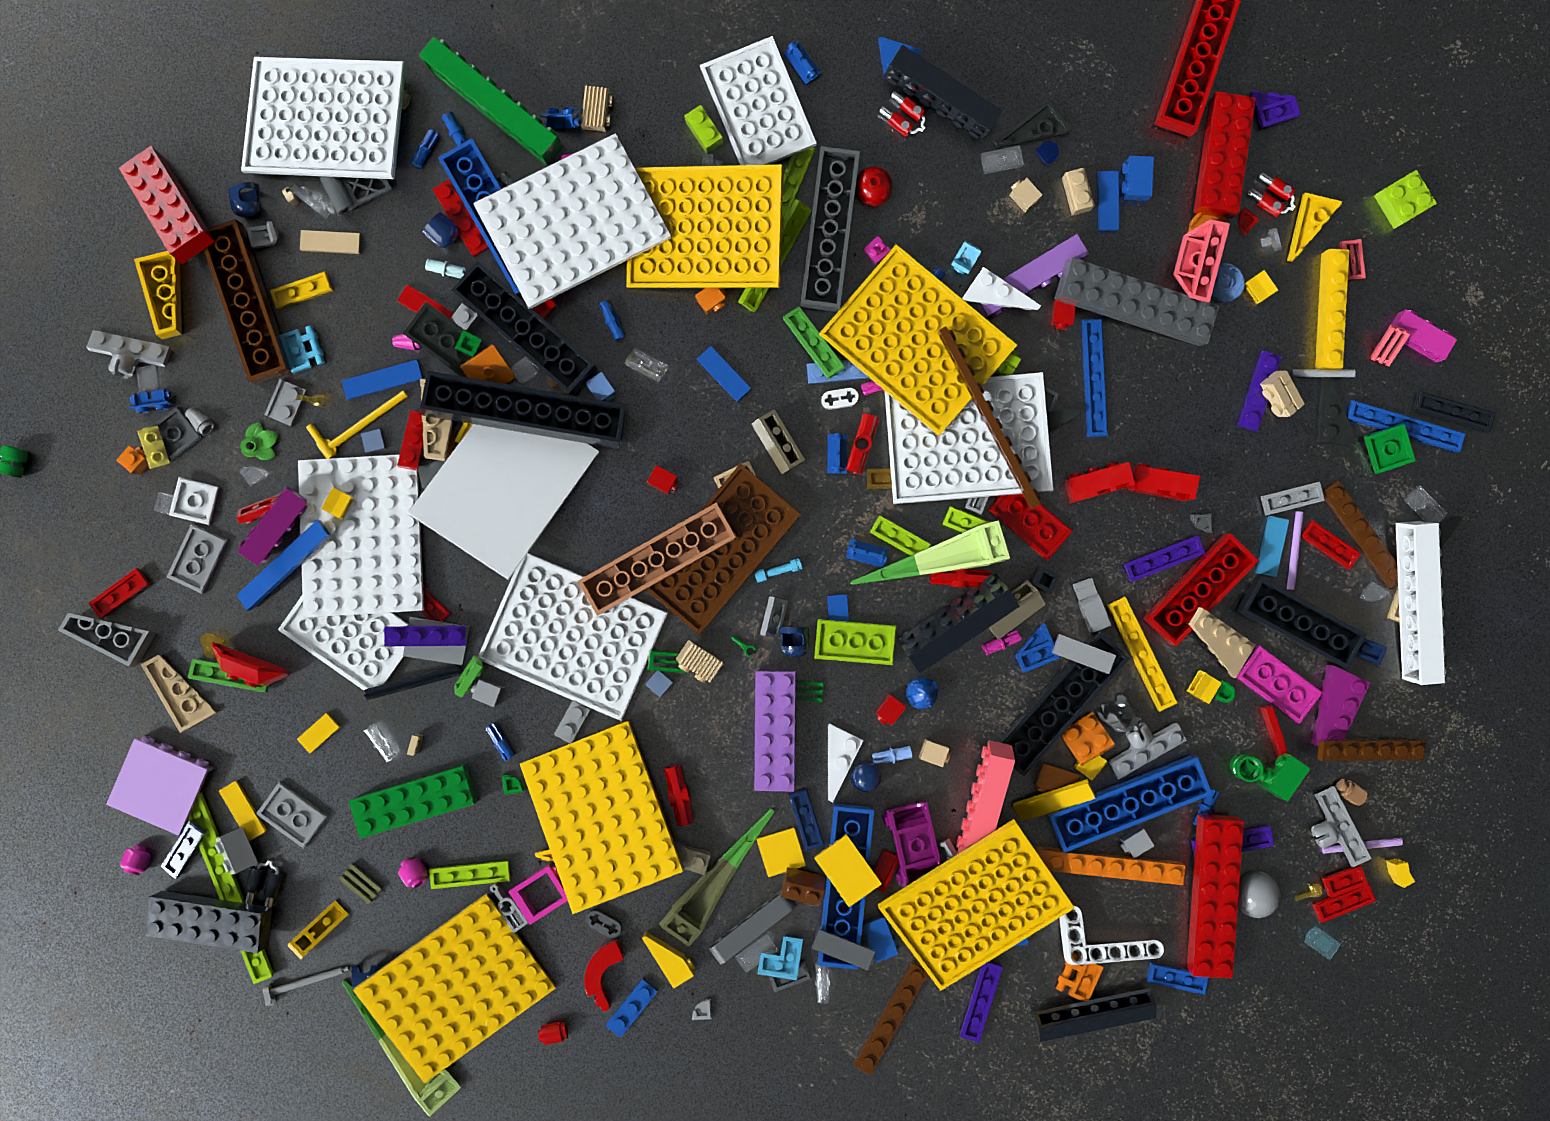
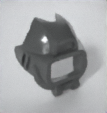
M1119 694L1117 701L1113 703L1101 704L1103 714L1098 712L1099 717L1116 732L1137 731L1139 729L1142 718L1138 717L1133 711L1128 698L1124 694ZM1123 719H1132L1130 725L1122 722Z

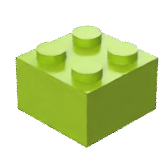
M1417 170L1374 195L1393 229L1437 204Z

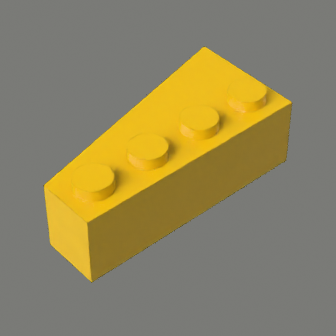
M168 251L134 259L156 335L162 340L182 335L180 262L170 255Z

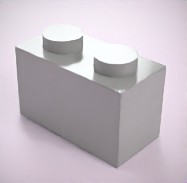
M242 827L216 838L217 843H215V847L219 854L222 853L225 859L223 861L224 868L231 875L258 864Z

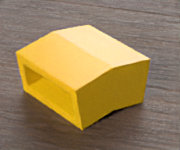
M1265 270L1254 276L1244 285L1257 304L1278 291Z
M332 487L321 509L343 520L355 498Z
M1199 670L1187 692L1209 704L1220 687L1221 682Z
M1098 756L1083 766L1077 761L1074 768L1091 781H1094L1107 764V761Z
M1399 858L1386 860L1388 873L1395 884L1405 888L1415 882L1410 874L1408 862Z

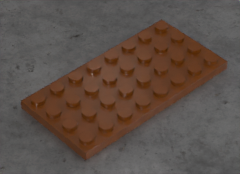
M741 463L702 508L704 510L715 503H719L738 538L645 589L699 635L801 515Z

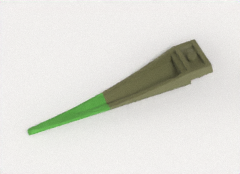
M773 808L671 906L672 909L659 923L661 928L687 946H690L702 933L716 904L743 858L773 815Z

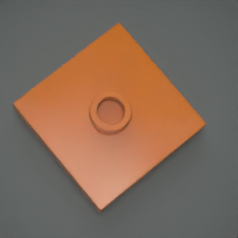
M493 344L460 365L468 378L506 384L516 377Z

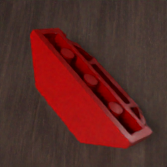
M216 642L211 644L221 671L227 673L226 677L236 681L242 678L246 680L244 684L256 688L257 685L265 687L291 675V671Z

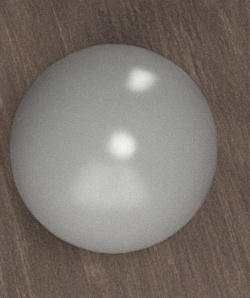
M1257 870L1249 871L1240 876L1239 911L1252 918H1263L1271 915L1278 908L1281 900V891L1276 880L1268 873Z

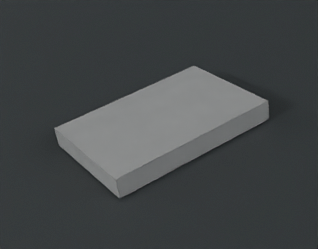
M191 524L167 578L204 594L229 540L195 524Z
M411 616L408 626L460 625ZM466 626V643L469 632V626ZM404 646L403 656L462 665L466 646Z
M282 781L276 785L256 813L303 849L328 817L326 813Z

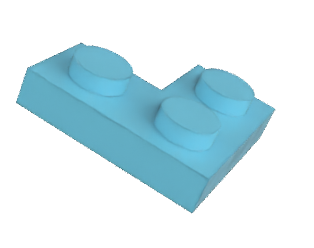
M783 936L780 956L761 953L757 974L797 981L803 939Z

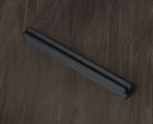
M454 665L368 688L363 691L365 700H371L460 676L462 672L459 665Z

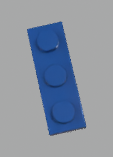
M642 978L605 1026L621 1038L655 996L658 989L645 978Z

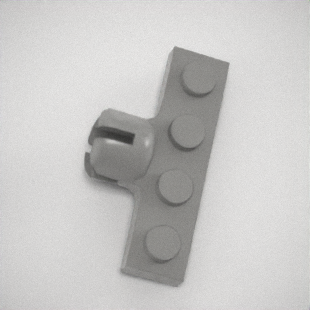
M95 330L92 331L86 346L89 351L111 355L112 359L108 369L113 375L122 377L125 374L124 378L126 379L133 376L136 365L139 362L166 367L172 351L169 346Z
M1141 722L1137 731L1132 730L1125 733L1130 742V748L1110 759L1108 763L1119 780L1187 740L1179 724L1176 722L1156 734H1152L1147 724Z
M1331 786L1315 793L1314 795L1326 817L1324 822L1311 828L1312 835L1319 837L1315 839L1316 843L1322 848L1339 843L1351 867L1372 859L1335 787Z

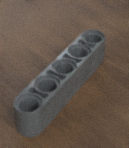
M781 891L716 940L708 949L720 964L725 963L791 912L797 904L791 899L781 897Z

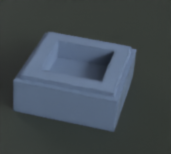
M381 429L361 433L365 453L386 449Z
M656 671L645 685L661 697L673 681L661 671Z

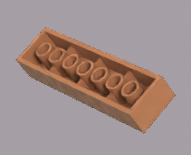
M715 503L578 580V583L598 616L733 541L738 536L720 504Z

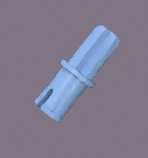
M910 746L898 749L890 748L889 751L872 754L874 765L888 762L894 764L895 761L912 758Z

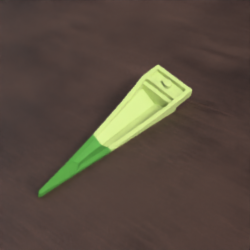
M998 520L977 526L915 555L855 579L850 584L854 585L988 566L1009 560L1010 556Z
M343 980L344 987L413 1098L426 1114L431 1116L461 1087L445 1069L424 1084L358 996H354L353 987Z

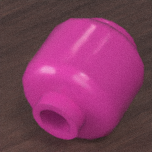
M135 845L134 848H127L120 863V866L124 868L123 872L138 876L140 873H144L151 859V855L146 852L147 848Z
M407 858L401 863L402 867L399 869L398 875L407 887L417 888L427 881L428 870L420 859Z

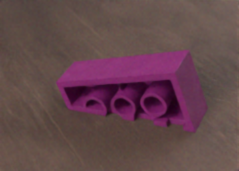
M286 486L270 506L271 509L267 510L260 518L258 526L250 530L246 541L243 539L239 544L238 553L257 566L261 562L265 563L271 556L269 551L272 547L275 546L277 548L282 542V534L286 530L289 532L296 522L293 520L296 516H302L308 508L306 506L307 499L289 486Z
M1326 665L1325 681L1322 684L1323 693L1318 705L1319 712L1315 721L1312 745L1318 747L1319 740L1345 739L1370 682L1336 666Z

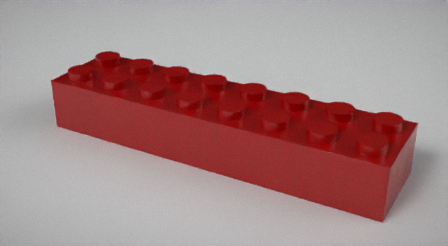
M1241 0L1195 1L1154 125L1192 137L1197 131Z
M1197 814L1187 970L1192 976L1233 978L1244 821L1238 816Z

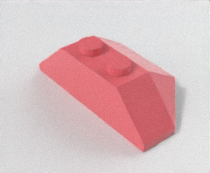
M1210 219L1183 236L1173 275L1189 298L1210 302L1230 226L1229 223Z

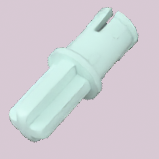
M428 258L425 265L427 271L440 273L444 277L448 275L461 279L466 273L464 267L449 264L448 261L441 262Z

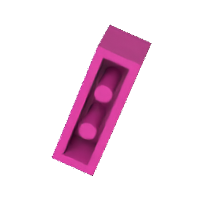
M1412 310L1399 312L1392 322V325L1410 331V336L1404 344L1435 362L1445 360L1457 341L1450 332L1438 329L1432 321L1421 319Z

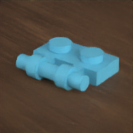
M312 325L305 327L307 334L303 336L299 329L279 335L292 373L311 368L310 360L314 358L317 365L325 363L323 349H320L317 340L319 339L318 334L314 331ZM306 342H310L313 351L307 352Z

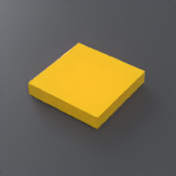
M794 827L757 838L768 877L786 872L787 867L797 869L806 866Z

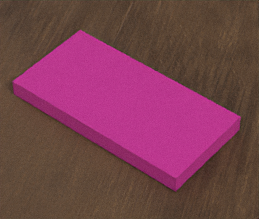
M1260 645L1255 648L1236 677L1298 724L1302 722L1323 693Z

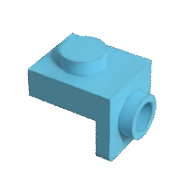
M965 240L951 265L954 266L957 272L969 274L982 250Z

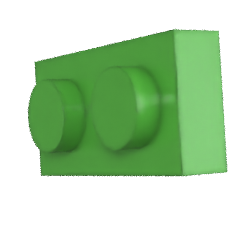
M474 655L454 685L455 695L462 698L465 692L468 693L471 690L475 677H479L483 671L482 659Z

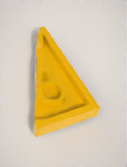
M1310 193L1302 195L1287 261L1292 262L1302 252L1303 248L1313 239L1324 223L1340 207L1342 201Z

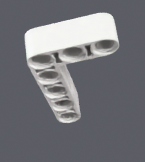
M1074 906L1075 908L1071 910L1074 914L1072 921L1067 917V913L1059 918L1064 958L1070 965L1160 958L1164 953V947L1158 940L1086 945L1081 910ZM1071 930L1075 931L1076 933V939L1074 941L1070 938ZM1151 944L1155 948V953L1153 955L1149 951V946ZM1131 946L1136 949L1135 956H1132L1130 953ZM1113 947L1117 950V956L1115 958L1111 955V949ZM1093 949L1098 952L1096 960L1091 955ZM1074 950L1077 951L1079 954V959L1077 961H1075L1072 957V953Z

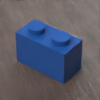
M1130 156L1123 163L1122 173L1125 174V181L1122 183V193L1124 194V200L1148 201L1152 197L1154 157Z
M883 913L863 920L862 926L870 948L875 950L874 958L876 963L898 955L897 948H900L896 936L892 937L890 930L893 927L885 919Z

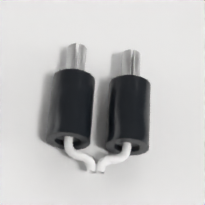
M267 860L266 863L250 867L244 889L248 892L246 904H252L255 893H259L265 873V868L261 866H267L269 863L270 867L275 869V871L269 872L263 894L267 897L265 906L272 907L273 900L278 898L284 874L279 872L278 868L273 865V861Z

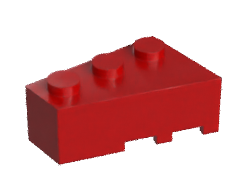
M1117 461L1106 464V469L1100 470L1099 467L1088 469V474L1081 475L1080 472L1068 475L1069 479L1064 482L1070 503L1136 485L1130 463L1118 464Z
M1143 463L1132 467V474L1136 485L1128 487L1129 491L1180 501L1196 499L1200 476L1184 471L1173 472L1163 467L1154 469L1150 468L1151 465Z

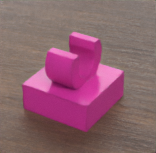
M879 236L863 249L875 264L879 263L891 251Z

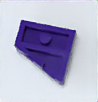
M1253 90L1249 93L1250 97L1256 98L1254 109L1261 129L1301 115L1295 96L1279 95L1272 92L1266 94L1260 93L1258 90Z

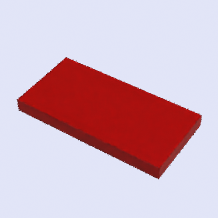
M1023 494L999 495L987 509L1046 561L1050 559L1073 532L1072 529L1041 503L1030 509Z

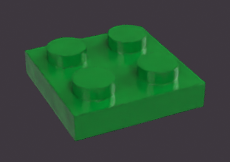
M1403 423L1363 436L1374 473L1376 474L1416 461L1405 424Z

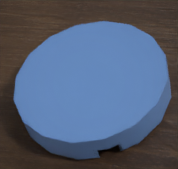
M1230 263L1219 264L1211 299L1216 302L1226 303L1240 296L1244 289L1245 279L1238 267Z

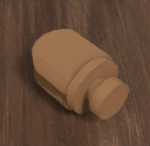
M1341 779L1336 784L1339 794L1348 802L1354 805H1362L1366 801L1367 792L1355 782Z

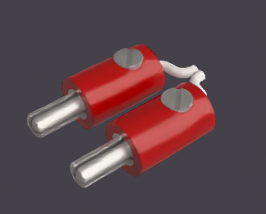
M894 91L891 97L901 104L899 108L917 122L922 118V128L912 131L915 126L897 111L892 113L884 106L879 112L889 119L887 123L905 137L910 133L923 132L926 128L924 126L926 109L909 96L904 98Z
M1262 172L1259 175V179L1268 184L1267 189L1285 201H1288L1291 197L1292 207L1283 210L1285 204L1265 192L1262 195L1253 188L1249 190L1248 195L1258 200L1256 205L1275 217L1280 213H1287L1288 210L1293 211L1296 207L1293 195L1296 188L1277 176L1271 178Z

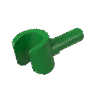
M732 636L731 639L744 649L745 655L752 657L747 653V649L753 648L756 651V648L751 644L743 643L736 636Z

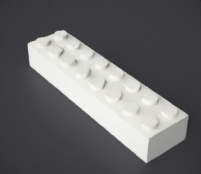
M1414 521L1396 523L1402 679L1420 685L1445 683V648L1443 647L1445 631L1442 624L1444 610L1442 608L1443 589L1441 587L1442 569L1440 567L1442 553L1439 547L1441 531L1439 523Z

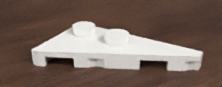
M984 267L962 298L965 302L971 301L986 305L994 304L995 306L1009 308L1017 307L1025 310H1038L1041 306Z
M830 723L828 724V800L833 802L863 740Z

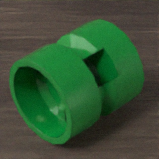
M2 445L0 449V473L22 478L25 469L22 464L27 462L29 451Z
M1240 753L1232 758L1230 770L1239 779L1255 782L1263 774V765L1259 759Z

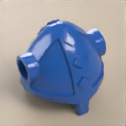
M915 678L907 684L905 696L912 707L927 709L936 702L939 687L934 680Z

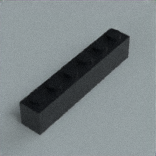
M1147 988L1035 1011V1028L1039 1041L1043 1042L1155 1019L1156 1002L1151 989Z

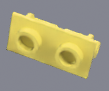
M158 425L138 430L137 432L149 468L152 469L169 464L170 462Z

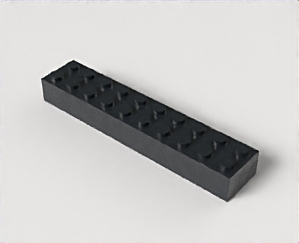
M427 371L420 411L422 416L619 449L626 405Z

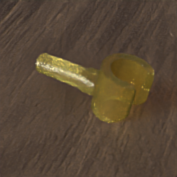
M296 395V400L312 402L314 406H325V404L318 402V398H326L325 395H314L313 397Z
M1320 884L1309 885L1310 891L1295 896V900L1299 901L1307 897H1320L1322 895Z

